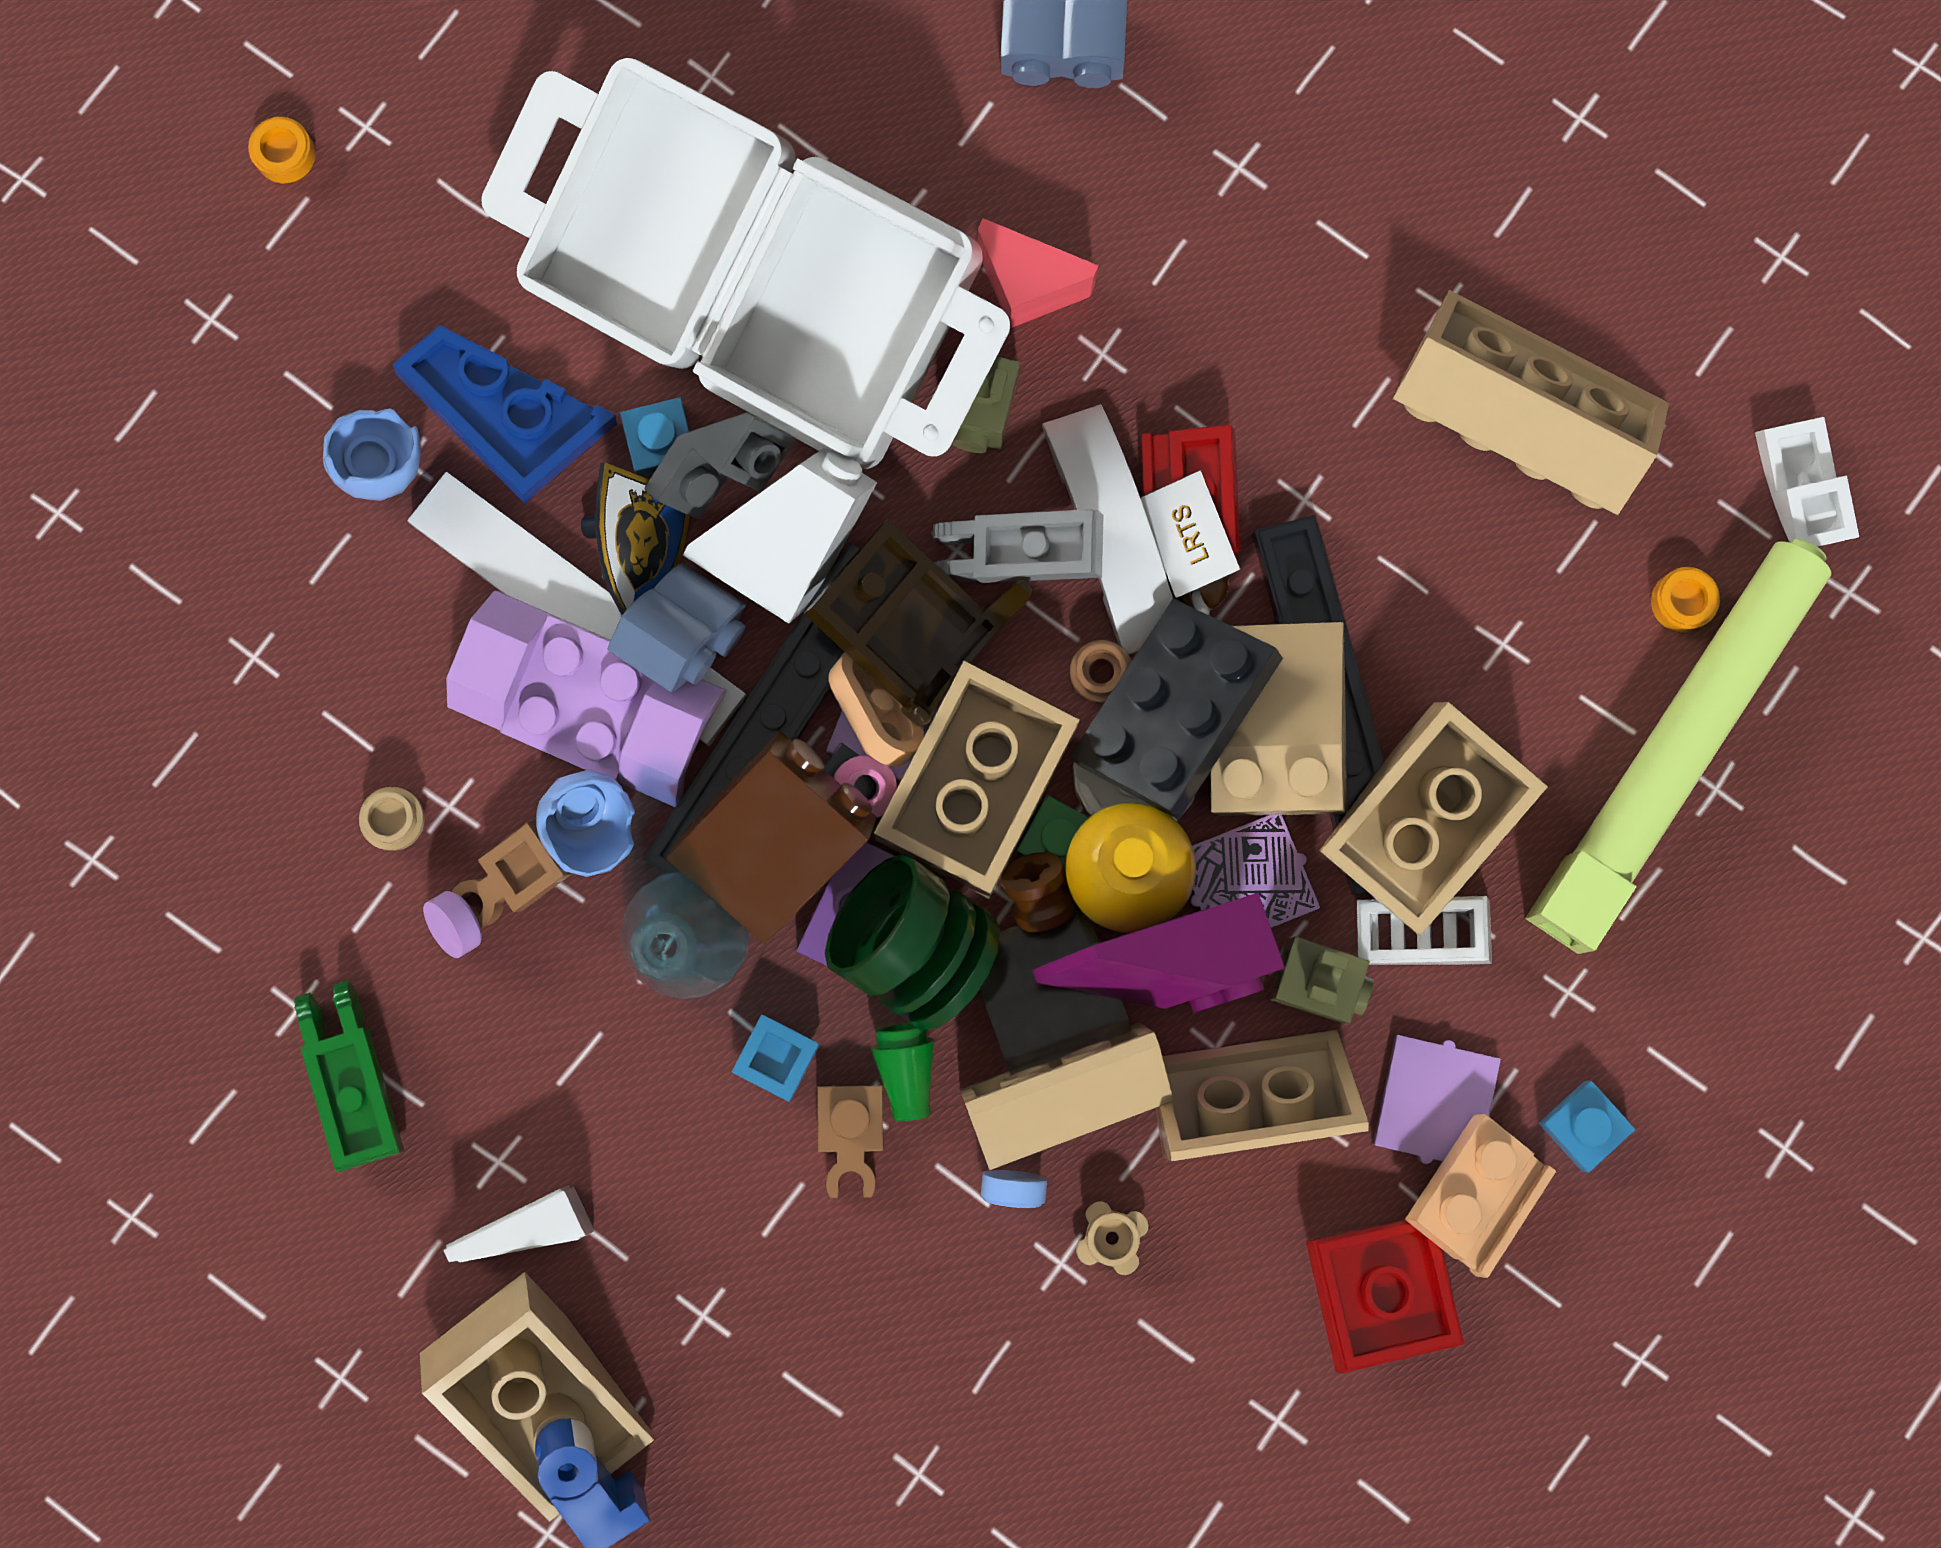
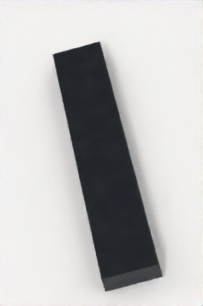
M1312 515L1254 530L1252 537L1276 624L1344 623L1347 809L1349 811L1380 769L1384 759L1316 517ZM1329 814L1333 830H1335L1346 814ZM1346 874L1351 895L1366 892L1364 888Z
M848 543L805 611L859 548ZM804 612L642 859L697 895L701 889L666 859L677 839L733 781L749 758L755 757L779 731L785 734L791 741L794 739L799 740L831 690L828 678L831 668L845 653Z

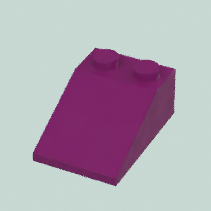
M1255 893L1090 946L1033 969V973L1037 983L1164 1009L1189 1001L1192 1011L1195 1013L1264 990L1260 977L1285 969L1259 893Z

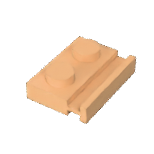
M1474 1114L1405 1220L1451 1257L1459 1259L1470 1268L1469 1271L1475 1276L1488 1278L1551 1181L1556 1170L1533 1156L1535 1153L1486 1114Z

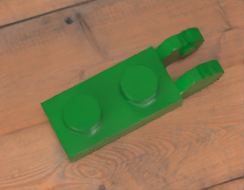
M349 980L333 985V999L344 1032L326 1039V1029L321 1008L313 994L309 992L294 998V1008L305 1045L300 1047L336 1173L405 1152L370 1029L364 1027V1015L359 1004V998L354 985Z

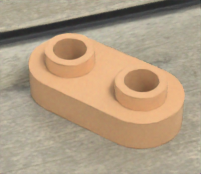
M844 653L829 672V684L864 752L878 762L888 766L898 767L906 764L914 756L925 736L923 727L917 726L901 712L902 705L847 653Z

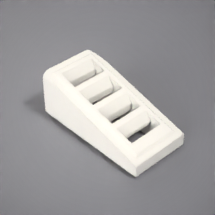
M1487 896L1453 897L1439 913L1443 914L1444 948L1432 949L1431 924L1421 936L1417 934V949H1406L1405 923L1376 899L1357 900L1358 957L1370 961L1369 965L1492 964L1490 900ZM1378 914H1390L1391 950H1379ZM1457 914H1469L1471 948H1458Z
M568 1185L447 1244V1249L443 1251L449 1262H464L579 1240L594 1232V1229L575 1188H570Z

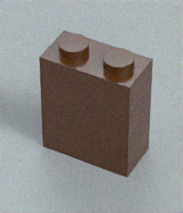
M781 731L775 735L679 836L666 858L764 945L869 840L877 819L871 812L872 806L857 788L848 783L839 784L822 768L823 762L808 744L798 739L791 741Z

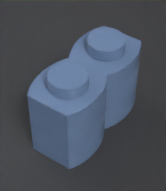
M1004 0L1001 74L1011 76L1015 82L1028 86L1046 84L1049 78L1066 77L1074 79V82L1082 87L1101 88L1109 85L1112 80L1123 79L1127 0Z
M681 563L668 572L654 589L643 593L624 612L607 650L670 692L676 691L687 681L696 685L711 667L716 654L719 653L726 657L739 642L746 628L744 624L739 622L746 604L685 563Z

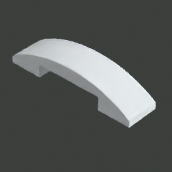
M1100 404L1043 423L1042 428L1061 482L1066 485L1074 510L1093 509L1098 510L1104 515L1102 578L1098 579L1104 593L1103 602L1118 645L1128 655H1132L1139 651L1173 597L1131 472L1109 419Z

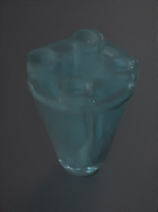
M681 871L662 874L641 887L625 909L620 931L624 958L636 978L657 994L678 999L707 996L728 983L745 962L750 939L749 931ZM668 934L674 938L677 944L675 955H663L662 952L665 950L666 944L664 939L657 935Z

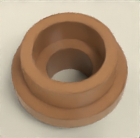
M1096 640L1085 644L1076 652L1070 665V677L1074 689L1087 701L1104 704L1132 662L1130 656L1120 645L1111 641ZM1098 663H1106L1112 667L1114 675L1106 683H1097L1089 675L1091 668Z

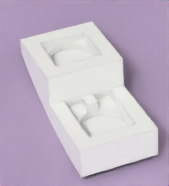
M1820 417L1755 432L1769 490L1789 542L1791 543L1793 539H1802L1818 547L1858 538L1859 533L1847 476L1836 477L1825 418Z

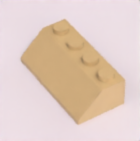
M1451 290L1448 291L1393 397L1394 400L1404 404L1406 410L1414 417L1426 422L1436 421L1458 432L1461 438L1470 446L1483 451L1493 450L1514 461L1516 466L1526 475L1539 480L1549 479L1570 490L1572 495L1582 504L1595 509L1603 507L1616 515L1620 513L1658 454L1670 404Z

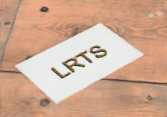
M1201 470L1140 498L1162 564L1176 598L1240 570Z

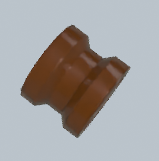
M1036 852L1024 855L1010 863L1001 874L1003 890L1010 899L1014 900L1011 907L1015 924L1022 930L1042 932L1053 929L1065 923L1076 909V903L1069 887L1063 885L1066 878L1063 862L1055 854Z

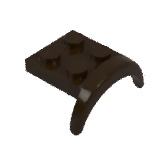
M887 519L878 526L804 614L902 705L901 712L917 726H922L932 720L931 715L949 690L963 661L969 664L992 637L1029 600L1033 588L1028 582L1018 580L982 608L896 525Z

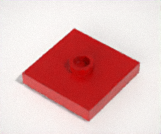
M1405 1219L1306 1241L1336 1373H1347L1465 1345L1442 1249Z

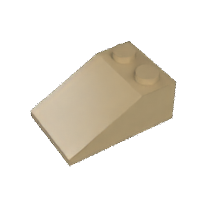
M1344 623L1232 626L1276 647L1283 659L1211 769V812L1219 816L1346 814L1348 809Z
M1434 702L1391 752L1319 851L1416 934L1421 936L1548 786L1449 702Z
M525 1272L420 1352L422 1394L549 1522L560 1513L552 1504L538 1480V1460L535 1455V1441L545 1426L559 1419L581 1421L590 1429L594 1440L595 1453L610 1474L654 1441L652 1431L567 1316Z

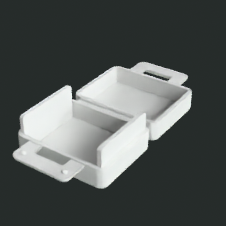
M624 58L617 61L609 70L599 94L558 72L548 71L541 74L530 91L482 194V207L488 216L530 238L517 265L518 280L527 291L660 364L684 369L696 363L692 372L699 375L701 383L712 393L778 427L818 451L824 448L829 452L835 451L851 457L862 469L874 467L882 460L893 437L928 456H939L945 453L950 448L1010 331L1009 317L1001 308L969 292L983 260L982 250L973 238L824 158L810 157L803 161L798 158L796 160L792 145L783 137L637 59ZM559 118H562L581 128V131L545 204L526 194L525 190ZM952 327L965 335L927 409L924 410L911 402L949 328Z

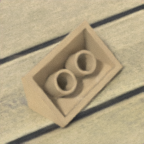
M1140 1022L960 1089L989 1170L1174 1101L1155 1032Z
M1338 1030L1162 1056L1174 1101L1156 1107L1155 1111L1163 1158L1169 1161L1368 1131V1119Z

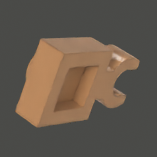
M536 822L526 823L478 859L488 876L484 879L463 881L452 892L458 894L464 900L470 897L472 893H476L481 897L483 909L476 918L480 927H485L499 919L503 912L505 901L513 913L523 911L572 875V873L565 872L549 855L539 839Z
M883 1086L817 1087L818 1152H837V1163L830 1169L826 1179L827 1193L830 1198H838L840 1177L845 1172L853 1171L858 1173L863 1179L864 1198H870L873 1196L876 1188V1176L871 1166L865 1162V1151L884 1150Z

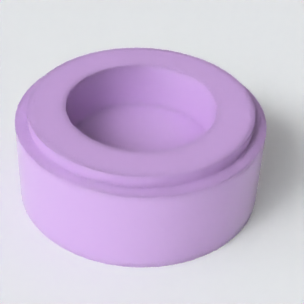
M445 891L424 904L423 912L428 928L434 939L447 954L454 958H460L480 945L482 934L478 920L470 906L458 894Z

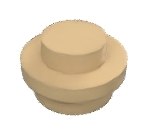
M385 787L373 792L364 801L359 814L360 829L366 840L375 847L387 851H398L412 845L421 835L425 823L424 809L418 798L409 791L399 787Z

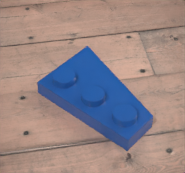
M441 325L393 364L395 374L524 503L617 424L616 414L598 405H595L593 408L567 395L565 388L547 379H544L542 382L508 365L506 358Z

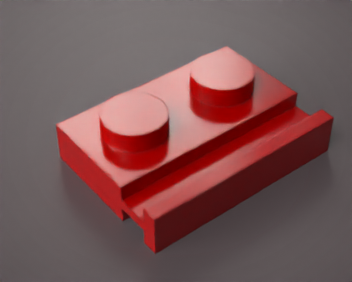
M1231 424L1169 431V434L1161 435L1141 434L1144 496L1201 470L1233 553H1241L1236 435Z

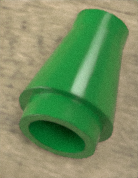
M911 1023L895 1024L876 1029V1044L870 1048L891 1105L893 1120L910 1121L930 1116L929 1101L935 1039L928 1037L927 1030H920Z

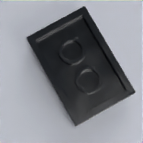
M1173 598L1070 757L1078 766L1179 820L1281 663L1283 657L1276 647Z

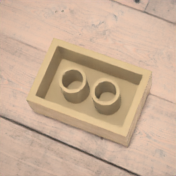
M963 661L874 832L876 841L989 899L1077 729L1079 719Z

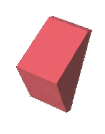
M982 218L978 228L977 240L983 254L982 263L999 304L1009 317L1010 328L1091 296L1095 287L1099 265Z

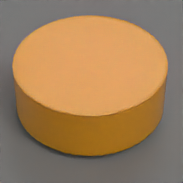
M269 118L261 122L254 129L249 139L248 150L252 162L263 176L273 182L286 184L298 181L308 174L315 162L316 149L313 140L305 128L291 118Z
M1681 567L1671 571L1657 582L1651 595V607L1656 619L1667 629L1680 633L1697 630L1710 622L1716 615L1720 604V594L1715 581L1706 572L1694 567Z

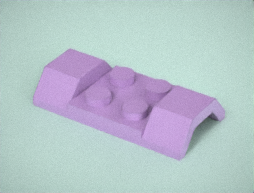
M494 591L471 617L446 678L447 707L500 730V733L582 769L607 774L616 782L673 807H677L683 797L685 773L705 725L721 704L726 689L701 679L696 685L687 681L676 691L670 692L607 650L610 639L502 592Z

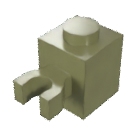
M996 357L951 445L973 453H985L987 447L1001 450L1019 381L1020 362Z
M1297 936L1286 940L1281 955L1285 969L1276 971L1267 1000L1337 1024L1351 1023L1354 1013L1363 1015L1370 1000L1374 979L1365 976L1370 961Z

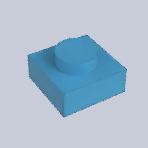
M681 397L620 412L634 472L639 476L654 474L679 435L690 432Z
M761 1014L732 1073L791 1102L820 1043Z
M1592 1081L1581 1083L1538 1123L1582 1172L1586 1173L1593 1170L1636 1130Z

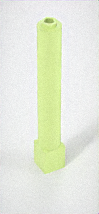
M1793 539L1791 543L1781 541L1774 544L1575 851L1564 857L1525 917L1526 920L1577 954L1592 952L1597 949L1637 887L1632 882L1831 577V570L1825 563L1826 555L1820 548L1802 539Z

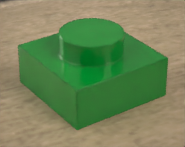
M1047 795L1021 842L1017 853L1021 856L1036 852L1055 854L1062 860L1066 874V856L1070 843L1077 830L1089 817Z

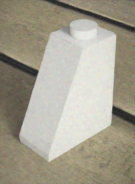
M823 448L691 542L683 556L789 624L805 611L829 574L877 482L863 474L861 466L851 457L835 451L829 452Z

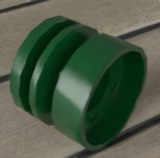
M902 854L888 858L877 865L853 888L839 909L828 933L825 958L828 969L867 995H878L879 1003L894 1013L899 1014L900 1017L918 1029L928 1030L938 1028L956 1017L975 997L988 977L998 953L1000 929L996 917L973 904L972 900L954 890L948 891L945 881L914 859Z

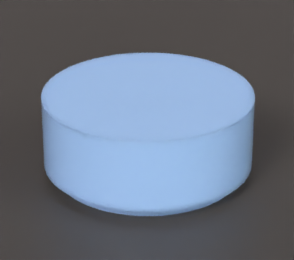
M984 1171L982 1175L981 1197L988 1203L1016 1208L1040 1207L1046 1201L1048 1179L1041 1175L1020 1171Z

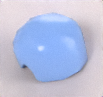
M389 408L378 412L358 410L344 415L336 420L324 436L323 464L325 470L334 484L354 498L374 501L385 500L402 493L417 476L421 459L418 429L416 426L410 427L405 423L394 409Z
M585 770L560 777L553 783L539 801L536 828L541 844L565 872L589 877L611 871L630 854L634 846L631 822L635 810L628 794L623 791L622 786L611 776Z

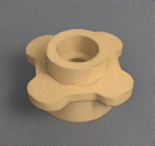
M1103 1201L1091 1204L1085 1212V1217L1088 1221L1085 1238L1079 1241L1076 1246L1078 1258L1086 1265H1093L1099 1262L1104 1265L1113 1266L1120 1275L1131 1274L1139 1265V1258L1136 1253L1139 1248L1140 1237L1144 1236L1148 1231V1222L1145 1216L1138 1211H1131L1128 1214L1113 1211ZM1109 1232L1117 1233V1243H1107L1106 1235Z

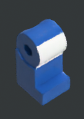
M559 1419L549 1423L540 1431L535 1441V1455L538 1460V1480L552 1504L585 1548H608L650 1521L645 1491L631 1471L614 1480L597 1457L593 1436L585 1424L574 1419Z

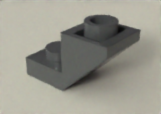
M747 412L679 435L644 489L658 502L700 520L727 477L762 492L796 439L778 427Z

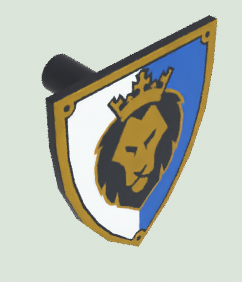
M603 462L600 463L595 514H586L582 518L581 531L586 538L597 539L599 561L602 567L601 579L606 580L609 593L619 612L623 615L636 599L646 591L654 589L663 577L679 564L686 541L690 515L654 499L644 489L649 479Z

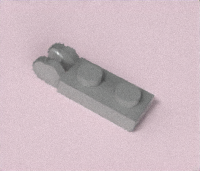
M1085 509L976 515L975 520L939 522L933 525L934 541L942 542L946 545L974 543L973 559H946L934 563L954 582L979 581L981 583L1014 582L1018 580L1102 578L1104 515L1098 510Z

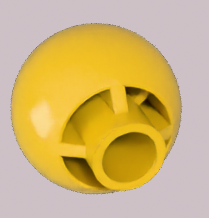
M1141 803L1115 804L1093 814L1075 833L1066 856L1067 884L1078 907L1098 925L1121 933H1133L1170 921L1188 901L1196 878L1195 853L1184 829L1167 813Z

